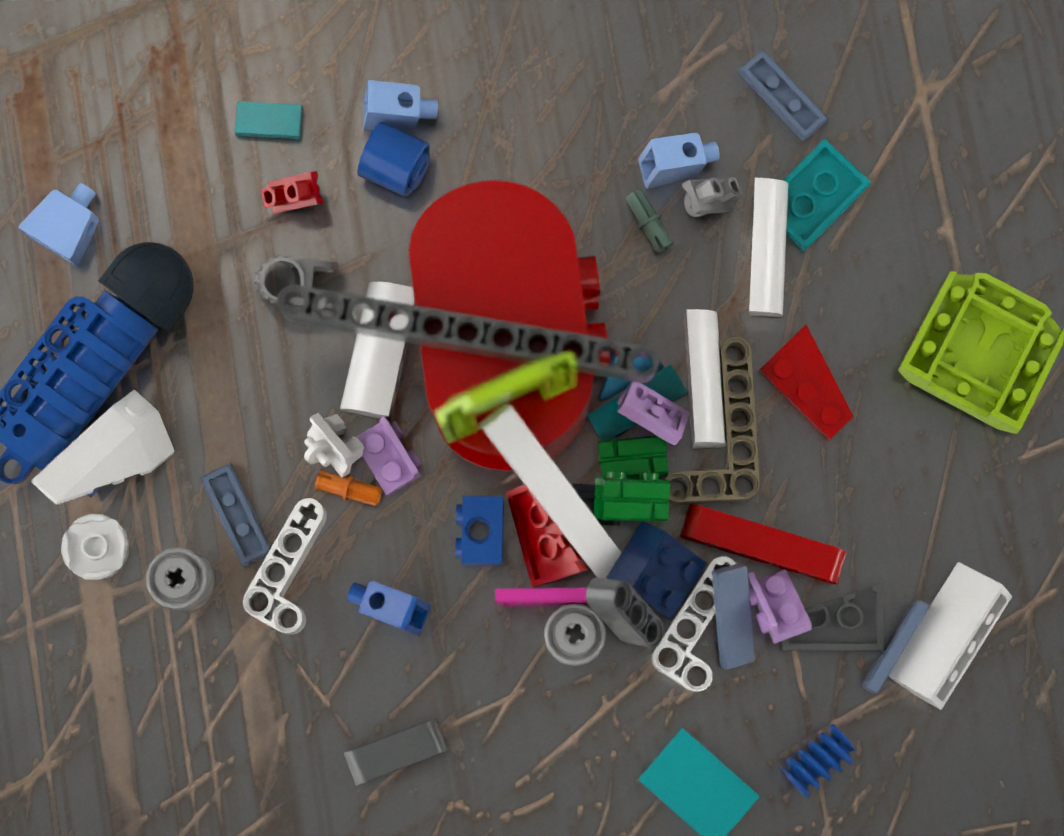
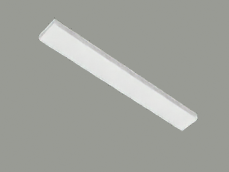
M505 402L479 424L595 576L606 578L621 555V551L512 406Z

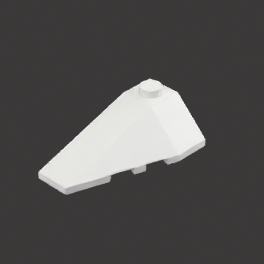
M133 390L110 407L33 478L32 483L53 503L58 505L90 494L95 488L110 483L113 485L119 484L125 478L139 473L141 476L150 473L170 458L175 450L159 411L136 390Z

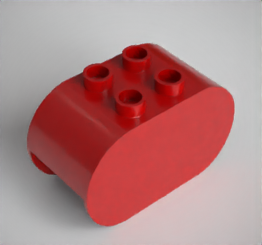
M502 180L479 181L463 185L444 194L434 201L420 216L413 229L409 243V261L415 306L608 339L605 322L587 324L586 311L599 310L598 296L601 293L596 256L577 257L575 236L570 224L559 208L546 196L530 187L515 182ZM431 321L425 326L424 332L431 336L438 335L443 329V324L439 321ZM465 327L460 331L459 338L465 342L473 341L477 337L478 331L473 327ZM499 333L495 336L493 342L500 348H506L512 343L513 337L508 333ZM534 339L529 343L528 348L532 353L541 354L547 350L548 344L542 339ZM420 345L428 404L444 441L446 442L435 414L436 411L444 407L450 398L527 363ZM568 345L563 350V353L572 351L575 360L583 354L582 349L577 345ZM603 351L598 355V360L602 365L608 366L607 363H610L609 351ZM577 372L576 387L545 401L539 389H535L507 402L512 406L551 460L563 453L581 432L590 409L593 378L597 375ZM500 406L475 416L480 430L448 444L456 454L475 465L492 470L514 471L479 425Z

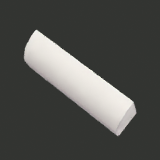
M755 177L750 316L783 317L788 182L778 179Z
M370 282L368 284L366 293L368 298L415 305L413 287L389 282ZM363 309L360 323L369 322L373 318L374 312L370 309ZM396 315L391 319L390 326L396 330L402 329L407 325L408 318L404 315ZM357 334L340 411L378 419L385 416L388 421H391L409 343Z
M686 309L683 327L691 449L725 448L726 433L717 312L703 309Z
M958 562L888 676L912 694L942 710L1010 602L1012 595L1003 584Z

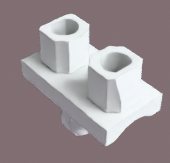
M319 413L311 416L312 427L307 433L308 438L304 441L308 447L304 459L309 464L320 462L323 467L331 464L341 477L350 474L352 463L363 455V444L354 436L342 442L339 436L345 433L346 427L338 414L324 419Z

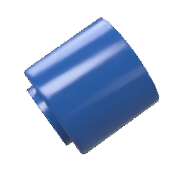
M380 122L372 131L364 147L358 164L357 174L395 193L408 196L419 186L430 161V145L422 139Z

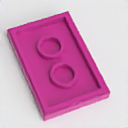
M587 588L495 589V601L499 606H564L573 603L589 606L586 599Z

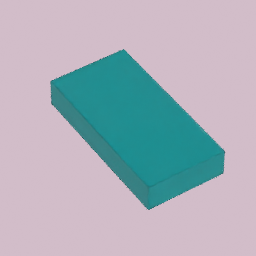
M237 101L236 136L300 139L303 107L302 105Z

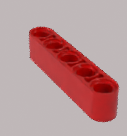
M689 504L680 537L688 541L834 585H838L847 553L845 550L696 504Z

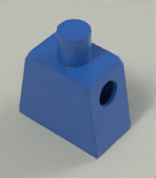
M372 580L369 582L368 587L354 582L347 596V601L360 606L359 613L419 637L432 606L415 596Z

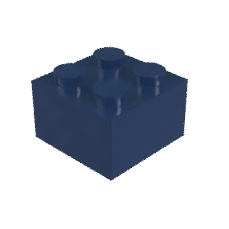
M642 521L606 578L629 583L654 612L672 620L707 563L666 531Z

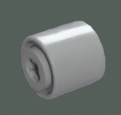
M183 548L167 549L158 554L150 563L146 575L147 588L153 599L162 606L183 612L196 610L205 605L213 595L216 585L215 572L209 561L201 555ZM179 569H182L181 576L186 579L183 585L177 584L173 588L171 586L173 581L169 578V574L171 572L177 573Z
M573 603L564 605L552 613L546 623L544 636L547 649L554 659L564 665L576 667L588 664L598 656L605 643L606 631L603 620L592 608L587 605ZM575 624L581 626V633L585 634L584 640L578 639L575 644L569 642L570 636L565 634L567 628L573 629Z

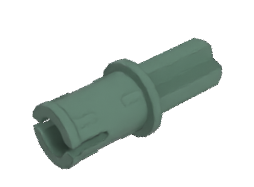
M639 189L628 195L626 200L640 223L637 227L639 230L643 229L655 254L666 250L665 247L669 248L674 243L660 221L662 216L656 214L644 191Z

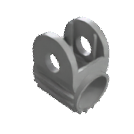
M278 255L274 259L272 257L266 259V263L259 265V271L254 273L257 276L254 284H257L258 289L256 292L262 294V299H268L270 304L277 302L278 297L270 294L264 285V274L271 264L282 263L287 265L294 273L295 285L312 288L313 271L329 273L332 270H338V263L305 258L291 260L290 256L282 258L281 255ZM294 297L288 303L294 306H303L304 299ZM334 303L326 304L323 309H334Z

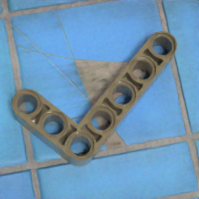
M735 336L727 339L720 350L726 433V469L671 473L665 480L669 482L680 481L686 488V494L682 497H674L670 494L668 503L671 505L745 502L752 499L760 489L752 355L749 343L741 337ZM730 347L739 348L743 353V359L737 362L730 360L727 357L726 350ZM734 379L742 381L746 388L745 392L734 394L729 389L728 382ZM742 412L746 415L748 424L744 427L735 426L731 422V414ZM735 445H745L750 451V457L747 460L737 459L733 454V447ZM740 477L749 479L752 483V491L747 494L740 493L735 487V480ZM713 479L718 483L719 492L716 495L705 494L701 487L702 481Z

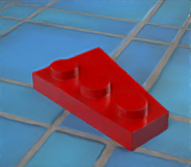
M807 324L758 371L828 441L854 417Z
M525 484L506 491L532 588L589 570L581 556Z

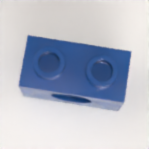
M463 496V504L456 505V524H462V538H456L455 543L456 558H462L463 566H503V496ZM476 523H484L489 527V534L482 540H476L470 535L471 527Z

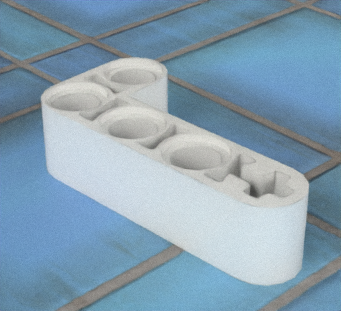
M304 498L295 505L243 598V607L248 614L272 628L289 635L301 632L306 624L304 611L283 597L326 523L327 512L317 500ZM315 507L314 512L318 515L316 520L309 519L304 528L310 531L307 536L300 529L294 527L296 523L303 527L307 519L303 512L306 509L311 511ZM293 535L300 536L302 539L301 548L293 553L288 552L286 549L287 539ZM277 564L283 565L285 568L284 578L279 582H272L269 578L270 569ZM264 593L268 598V605L265 610L256 612L252 606L253 599L256 595ZM287 610H294L298 617L297 623L291 628H285L281 623V617Z
M718 557L707 566L666 630L662 641L652 654V663L659 672L692 692L707 689L713 679L711 668L690 653L715 614L713 587L704 584V581L706 579L709 584L713 582L712 571L714 567L720 568L722 565L731 566L736 564L728 557ZM706 592L711 595L713 604L709 610H701L696 606L695 597L697 593ZM682 620L690 621L695 627V633L689 639H684L678 635L677 625ZM669 648L676 653L677 661L673 667H664L660 664L658 655L662 649ZM691 667H699L704 671L705 680L702 685L694 686L689 683L687 673Z

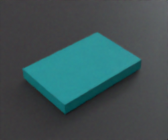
M825 138L782 180L788 182L786 237L804 253L872 183Z
M683 728L679 730L638 778L643 785L701 836H727L760 797Z

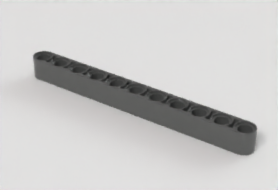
M299 285L284 287L277 298V304L283 315L289 321L298 324L523 363L532 362L545 355L562 354L566 346L577 345L583 351L582 356L576 359L578 364L577 372L638 383H646L652 380L659 367L657 352L646 345ZM301 297L304 299L303 307L300 310H287V304L291 298ZM328 303L339 305L338 312L332 317L321 315L322 308ZM362 309H370L374 312L373 318L367 323H359L355 320L357 313ZM396 315H404L408 318V323L404 328L396 330L390 326L391 319ZM431 321H439L443 324V329L438 335L431 336L424 332L425 326ZM465 327H473L478 331V335L473 341L465 342L459 338L460 331ZM499 333H508L513 337V341L508 347L500 348L493 342L495 336ZM534 339H542L548 344V348L541 354H535L529 350L528 345ZM603 351H612L616 354L618 361L612 366H605L599 362L598 355ZM638 357H646L651 361L652 368L647 372L637 371L634 368L633 361Z

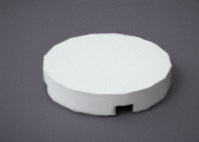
M88 514L80 517L65 532L61 546L64 562L74 574L86 580H103L112 577L123 568L129 556L130 543L125 529L118 521L106 515Z

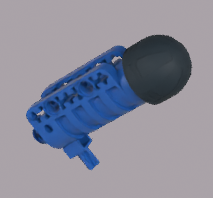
M143 242L132 245L123 250L113 260L98 280L116 294V297L104 290L95 303L79 296L71 298L66 302L0 391V442L8 447L0 457V480L6 484L22 483L35 467L43 470L81 435L159 329L149 320L167 332L171 331L188 308L194 286L191 270L185 259L177 251L155 242ZM79 306L78 310L74 312V307ZM65 319L68 321L66 325L62 324ZM63 330L52 344L53 334L56 331ZM67 337H69V342L67 346L64 347V341ZM44 347L48 349L46 352L42 351ZM38 360L39 362L34 366V361ZM24 373L27 376L26 380L22 379ZM22 384V386L19 388V390L12 398V389L16 385ZM28 391V397L24 401V395ZM3 401L7 403L5 407L1 405ZM10 460L18 461L21 466L19 476L14 479L8 478L4 473V466ZM100 487L95 488L92 493L87 495L91 498L95 492H98Z

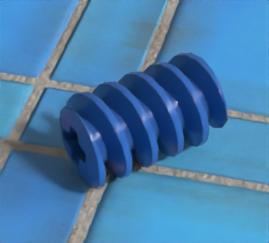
M834 724L829 726L832 737L823 732L818 734L821 745L814 741L808 742L810 754L802 749L797 751L800 762L789 757L786 759L789 770L780 766L793 786L806 798L811 797L808 790L809 785L818 790L821 789L818 779L820 776L829 782L832 780L830 768L839 773L843 772L840 764L842 759L850 765L854 763L851 756L852 751L856 752L854 747Z

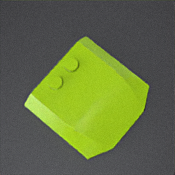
M950 271L898 371L911 384L998 430L1017 434L1021 430L1064 344V328L1061 330L1050 316L1052 312L1046 304L987 273L964 275L957 274V271Z
M572 351L558 355H545L450 398L444 407L435 412L447 444L480 430L475 416L498 407L505 402H509L535 389H539L545 401L576 387L578 364Z

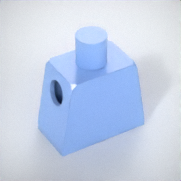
M368 80L363 99V130H374L378 123L383 122L402 131H412L416 129L419 118L437 119L438 100L420 99L419 86Z
M689 133L651 139L638 158L645 188L651 189L697 177L707 163L718 161L720 154L715 141L702 144L698 133Z
M82 183L78 184L70 198L54 189L24 219L18 228L28 237L78 267L99 222L96 215L87 209L96 193Z

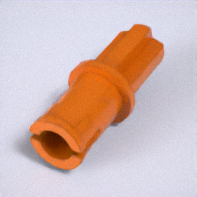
M321 469L319 471L321 476L316 478L315 490L341 496L344 501H347L349 498L377 506L382 497L381 487L354 480L353 475L341 477Z

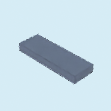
M764 49L739 69V75L803 143L827 123V116Z
M229 463L200 477L242 567L265 558L271 546L232 464Z
M742 563L713 570L712 580L720 667L728 670L755 661L747 565Z
M921 600L911 603L887 642L885 651L881 652L862 683V688L870 693H878L928 611L929 605Z

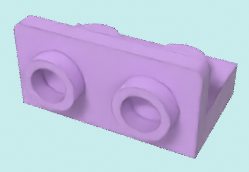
M631 381L617 402L620 405L618 413L654 433L659 438L674 446L682 438L690 412L645 385Z
M384 416L379 419L380 422L356 437L364 446L362 455L388 497L419 478L421 475L417 468L422 463L412 448L406 451L400 440L405 436L396 421L394 420L389 423Z
M786 569L758 580L754 572L748 573L750 606H757L760 613L756 614L761 631L763 634L769 632L774 644L812 630L811 621Z

